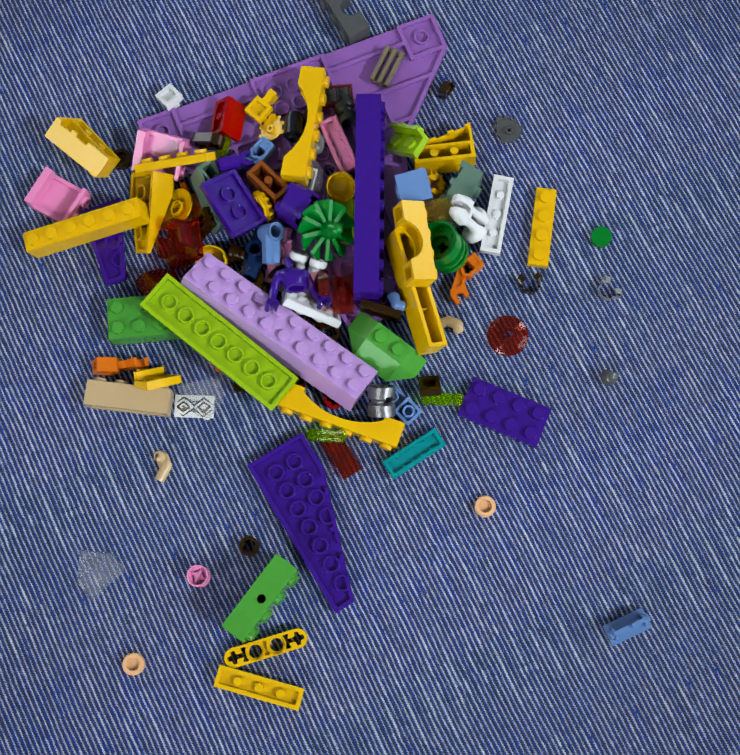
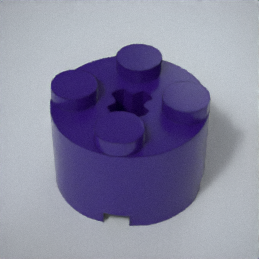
M291 182L285 190L286 195L283 200L277 202L274 211L277 212L278 219L297 230L304 217L301 213L307 207L314 204L313 202L321 200V196L300 183L294 184Z

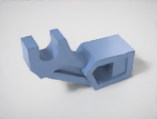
M262 136L250 149V156L244 159L246 161L253 160V166L260 160L267 164L277 149L272 142ZM260 151L264 152L263 155L257 156ZM241 166L239 169L235 170L238 174H240V172L251 169L252 167L244 168Z

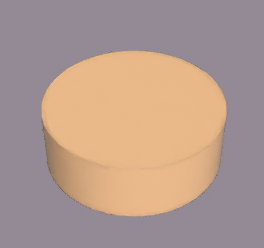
M481 496L474 503V510L480 517L487 518L495 512V501L489 496Z
M130 653L123 659L122 668L128 675H138L145 668V659L139 653Z

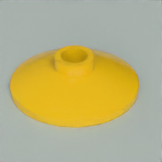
M183 188L173 191V196L163 219L165 225L176 227L187 219L193 204L189 191Z

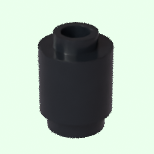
M289 111L284 118V138L291 143H297L304 132V118L299 111Z

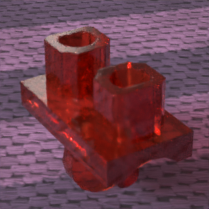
M333 276V314H354V276Z

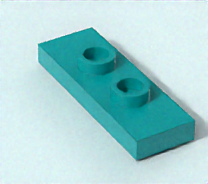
M434 427L383 460L382 464L391 478L395 480L444 448L446 443Z

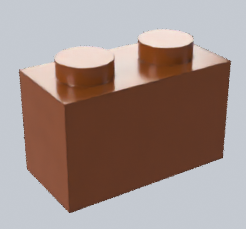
M260 160L246 173L247 183L255 191L264 192L266 197L269 198L272 207L275 208L277 202L283 200L286 195L285 190L288 184L266 163Z

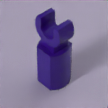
M243 151L241 155L235 154L217 158L216 166L218 172H226L234 168L239 169L241 166L244 168L252 167L254 161H246L244 159L250 156V151Z

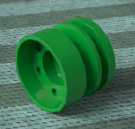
M439 220L430 222L428 229L431 232L430 241L431 247L434 250L435 268L439 273H453L460 269L467 261L469 254L468 244L461 234L448 222Z

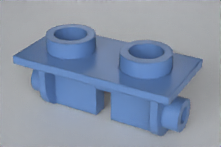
M642 607L603 625L612 646L652 627L649 623L651 619L647 613H644Z

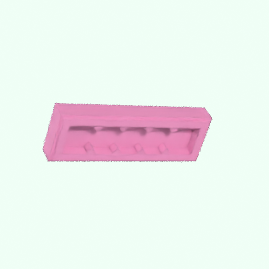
M334 115L323 120L319 127L339 171H345L349 174L355 172V155L337 116Z

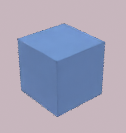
M425 167L394 175L396 185L394 186L399 201L411 200L424 201L425 203V201L434 200Z

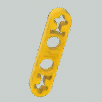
M296 628L236 646L227 650L224 655V661L227 666L237 668L293 651L306 645L308 635L303 629ZM295 632L304 636L300 645L297 642L289 643L291 648L287 649L284 635L288 634V639L295 637ZM275 638H279L283 642V647L280 651H274L271 648V641ZM253 645H259L262 649V653L258 658L250 655L249 650ZM245 647V653L249 661L245 662V657L239 658L237 664L229 661V657L232 656L231 652L234 651L235 654L243 653L242 648Z

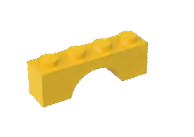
M401 200L392 209L395 228L404 232L409 237L414 248L413 258L402 266L405 287H429L437 280V269L434 264V250L431 247V232L428 229L427 211L424 201Z

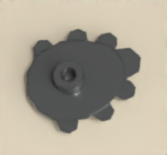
M509 116L504 118L497 117V124L493 125V128L497 129L495 136H499L503 144L516 141L521 135V130H523V126L517 124V119L510 120Z

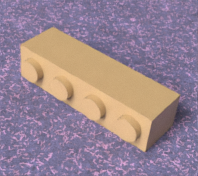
M94 377V380L87 379L83 404L87 408L170 418L174 392L169 389V386L147 391L136 388L125 380L116 379L115 382H107L105 378Z

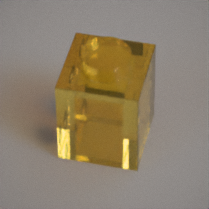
M448 198L424 201L428 224L438 220L452 221L449 209L454 206Z

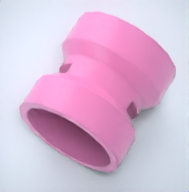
M194 565L187 571V581L192 586L202 588L207 586L211 580V573L204 566Z

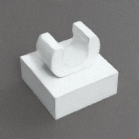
M170 83L155 95L156 99L168 111L172 108H179V102L184 99L182 94Z

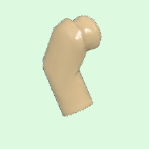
M453 316L440 318L443 328H453L455 334H460L464 331L462 320Z
M158 450L154 453V460L157 461L159 470L154 479L164 483L172 469V463L165 451Z

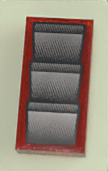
M352 84L329 86L328 89H325L326 105L322 106V109L333 108L336 103L344 99H351L354 104Z

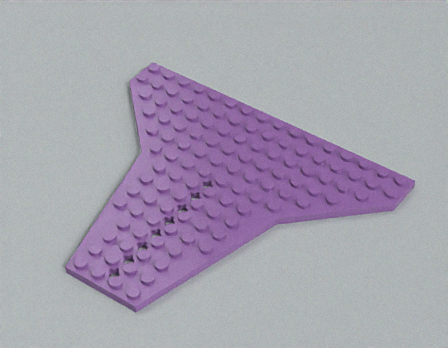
M433 13L398 25L396 29L327 54L322 53L250 79L248 83L196 102L138 120L137 123L140 129L156 130L190 139L191 142L194 132H210L216 101L230 96L247 107L257 95L263 98L271 88L277 92L276 96L278 97V100L273 105H270L273 107L271 114H276V117L280 115V121H284L287 112L299 111L303 115L307 109V104L301 96L298 86L301 66L325 68L326 75L330 78L328 89L351 86L352 102L355 106L354 111H356V94H381V102H385L386 147L390 138L395 133L389 126L391 122H403L408 125L414 124L445 56L447 44ZM386 45L390 46L391 49H398V52H405V56L388 89L370 81V76ZM388 54V56H387L386 60L384 61V63H383V65H382V67H381V69H380V71H379V73H378L376 79L379 78V76H380V74H381V72H382V70H383L385 64L387 63V61H388V59H389V57H390L391 54ZM394 57L383 82H386L398 57ZM328 102L325 106H322L323 120L336 115L334 106L338 102ZM246 114L241 141L235 142L229 137L223 136L226 139L223 149L207 150V153L215 152L217 159L232 154L241 155L243 151H250L260 139L259 134H261V130L259 127L261 125ZM356 124L350 127H342L354 155L356 150ZM284 133L274 140H269L275 145L277 150L267 162V165L280 178L283 158L296 145V143L286 140ZM325 142L323 152L316 155V160L312 161L311 167L318 169L312 191L320 195L321 200H333L326 190L329 175L324 173L326 168L334 169L335 172H338L339 169ZM190 143L189 146L192 147V150H191V154H190V155H195V154H194V150H200V149L195 148V147L192 146L191 143ZM386 150L384 168V239L396 229L392 209L400 201L395 191L394 185H396L394 175L408 172L406 157L389 154ZM260 151L257 156L263 155L264 152ZM149 154L151 157L159 160L158 156ZM204 162L188 164V169L185 171H187V174L192 175L196 167ZM248 169L240 172L239 176L252 194L255 190L247 183L246 173L250 170ZM274 211V218L269 222H279L283 227L292 229L290 239L293 240L294 251L310 255L305 269L308 270L309 261L312 256L310 250L317 240L314 239L304 251L301 243L303 233H297L296 229L278 219L277 212ZM322 242L320 259L324 260L325 246ZM384 242L383 277H379L383 279V295H386L390 290L400 295ZM330 243V249L335 259L327 261V267L317 273L314 283L323 295L331 299V306L337 311L348 328L360 313V304H354L353 295L354 245L344 244L347 246L345 255L340 258L334 245ZM385 298L384 302L379 301V304L391 307L387 298ZM365 313L376 321L382 320V318Z

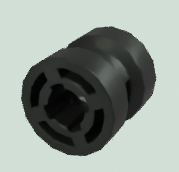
M351 99L341 100L334 106L342 127H350L356 124V111H354L355 106Z

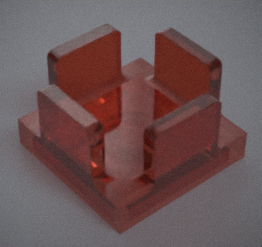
M190 217L187 220L171 218L161 224L162 230H168V239L160 237L155 239L158 258L166 259V264L172 265V269L180 270L204 256L199 219L197 217Z

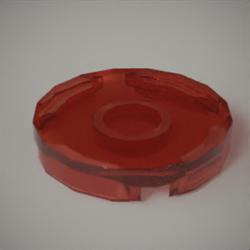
M168 269L145 272L136 280L137 290L139 292L142 291L144 295H148L167 273L178 281L177 274Z

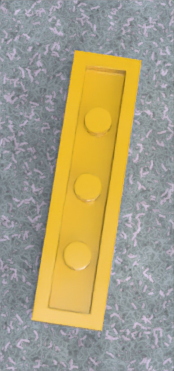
M207 149L194 150L195 155L190 156L188 152L176 153L177 158L172 159L171 155L158 156L159 161H154L153 158L141 159V164L134 165L135 173L212 161L216 160L215 152L207 153Z
M536 188L527 266L545 269L548 267L557 193L555 189Z
M221 664L219 665L213 687L299 711L305 688Z

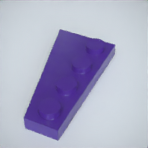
M117 198L115 200L81 211V213L84 214L115 203L121 202V199ZM124 232L92 241L91 243L106 286L108 287L127 280Z

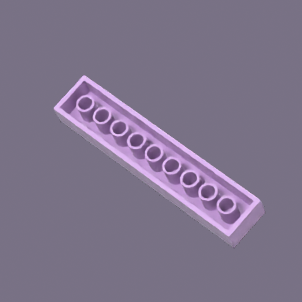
M209 252L182 278L181 284L274 359L349 412L368 389V385L372 384L378 373L373 367L296 313L282 306L280 302L277 312H275L273 307H270L269 312H265L264 308L269 299V294Z

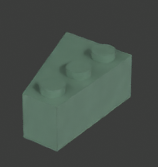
M214 160L206 161L196 167L190 177L201 207L209 206L210 211L208 214H213L212 221L217 223L211 231L213 236L225 227L199 186L201 183L224 173L218 172Z
M462 160L459 165L460 171L455 178L452 177L449 181L451 184L444 194H441L428 215L427 223L438 220L446 221L457 229L459 224L449 214L450 207H454L451 204L452 197L455 194H461L471 199H477L482 191L480 186L484 172Z

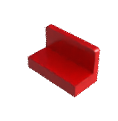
M230 96L216 101L210 132L227 136L235 142L241 141L246 115L244 109L246 106Z

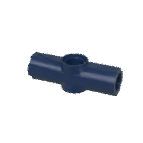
M259 227L255 228L252 239L246 244L245 249L247 253L240 271V275L251 283L257 282L263 265L262 242L257 235Z

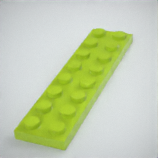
M168 273L139 304L141 308L271 412L299 380L296 375Z

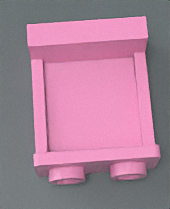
M148 128L139 129L137 131L131 170H134V165L141 164V159L153 158L149 154L155 156L171 155V159L177 158L176 153L188 152L190 156L192 147L189 146L190 139ZM182 165L151 171L174 175V181L178 182L186 177L187 171L185 170L188 169V166Z
M45 167L24 201L30 208L59 222L80 215L81 211L90 204L92 196L87 189L75 186L57 176L50 168Z

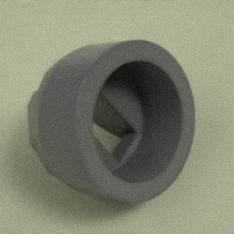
M603 369L601 381L606 386H611L616 383L619 374Z

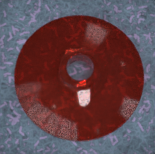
M502 316L495 319L487 332V340L490 347L502 356L519 354L526 347L529 337L525 324L513 316ZM506 331L512 332V336H511V337H507V336L505 335V332H506Z

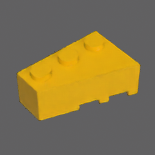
M57 117L44 135L95 178L108 177L121 160L81 118Z
M470 122L455 131L453 129L447 131V134L436 138L435 136L430 138L418 158H412L414 170L425 167L426 170H437L438 174L460 171L459 165L462 160L475 167L476 153Z

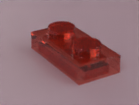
M340 433L322 443L343 480L362 470Z

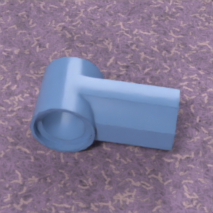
M279 222L260 225L257 229V235L262 242V263L281 264L280 240L284 236V227Z

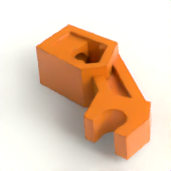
M475 252L457 270L452 288L449 291L450 299L456 306L461 302L457 298L458 295H463L465 299L469 297L465 281L472 279L484 267V262ZM466 265L472 269V271H469V274L465 273L464 267Z
M96 357L92 360L93 375L112 376L119 374L121 371L137 370V368L149 366V358L147 357L143 359L132 357L121 361L117 357Z

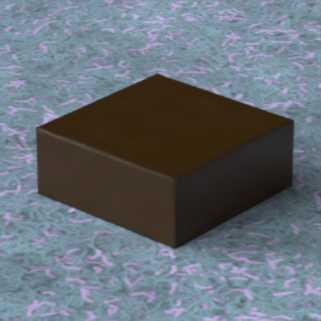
M439 375L418 377L420 397L441 395Z

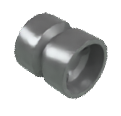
M368 385V398L371 400L368 403V416L374 418L394 417L395 403L392 400L395 398V385Z

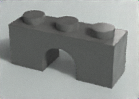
M319 0L322 9L328 11L332 25L338 27V32L343 42L346 41L348 45H352L370 37V26L360 11L353 15H347L342 12L351 6V0Z

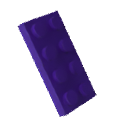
M473 377L457 416L536 448L551 408Z

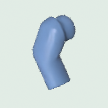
M393 290L388 291L386 297L390 302L391 308L403 312L406 302L400 300V295Z

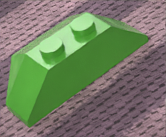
M361 311L348 327L352 353L377 370V375L386 382L415 378L427 362L421 355L418 356L417 351L380 322Z

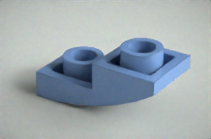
M395 385V398L392 400L395 403V416L405 423L406 426H409L423 411Z

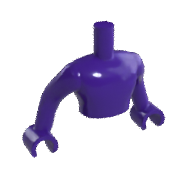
M285 258L283 260L285 269L277 270L273 276L269 289V299L264 308L265 312H269L270 307H273L275 312H277L279 301L276 298L280 283L284 286L287 293H301L307 289L317 302V309L321 310L322 304L329 309L331 299L328 296H321L309 271L302 268H294L291 258Z

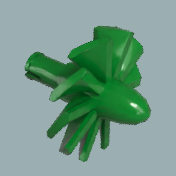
M330 199L313 202L314 204L307 207L301 213L304 217L297 229V233H303L301 238L303 250L305 251L312 241L316 239V244L310 250V254L314 259L320 260L322 242L325 246L324 261L335 259L330 249V242L334 245L339 257H343L347 246L336 241L335 238H339L351 245L354 241L351 228H349L354 227V221L346 213L347 208Z

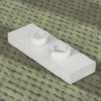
M285 289L282 292V306L335 328H339L341 325V317L335 309L331 307L327 309L322 304L321 310L316 307L317 302L298 293H287Z

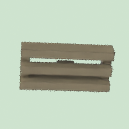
M386 45L370 76V81L388 89L405 56V52H398V49H391L390 46ZM388 54H391L390 57H389V59H388V61H387V63L385 64V66H384V68H383V70H382V72H381L379 78L376 79V77H377V75H378V73H379V71H380V69H381V67H382L384 61L386 60ZM394 57H398L386 82H383Z

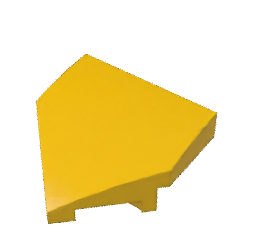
M164 366L150 369L137 368V371L133 372L134 387L148 391L182 383L181 375L165 374Z

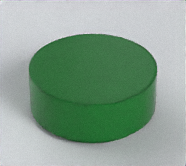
M603 226L595 228L590 236L591 243L597 248L608 246L612 239L610 230Z

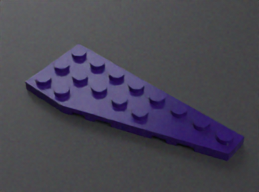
M300 433L247 466L336 614L354 603L325 471L303 433Z

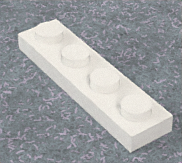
M494 174L487 209L489 222L484 225L487 231L481 241L480 253L500 256L514 181L512 177Z

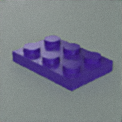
M235 168L203 182L199 186L232 240L268 221Z

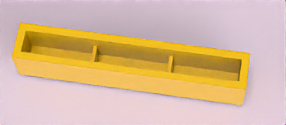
M134 197L24 232L26 252L36 258H41L149 224L150 219L147 205L138 197Z
M394 229L384 239L401 299L406 302L405 313L418 356L437 353L448 343L431 287H405L402 266L413 258L414 248L411 240L404 232Z

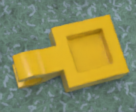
M271 88L263 98L257 95L244 109L245 113L261 125L273 111V107L270 105H273L278 100L277 92Z

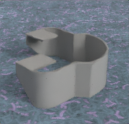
M610 276L602 278L605 279V283H611ZM601 279L597 290L599 297L605 301L619 299L622 295V289L615 288V293L620 294V296H612V298H606L600 293Z

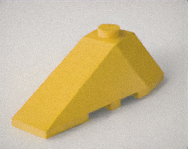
M157 171L131 173L130 199L138 197L147 205L150 219L149 224L134 228L135 249L138 254H151L173 196L175 184L174 175Z

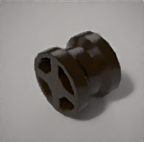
M232 243L228 252V263L233 264L236 262L242 266L247 253L246 246L239 247L237 244Z

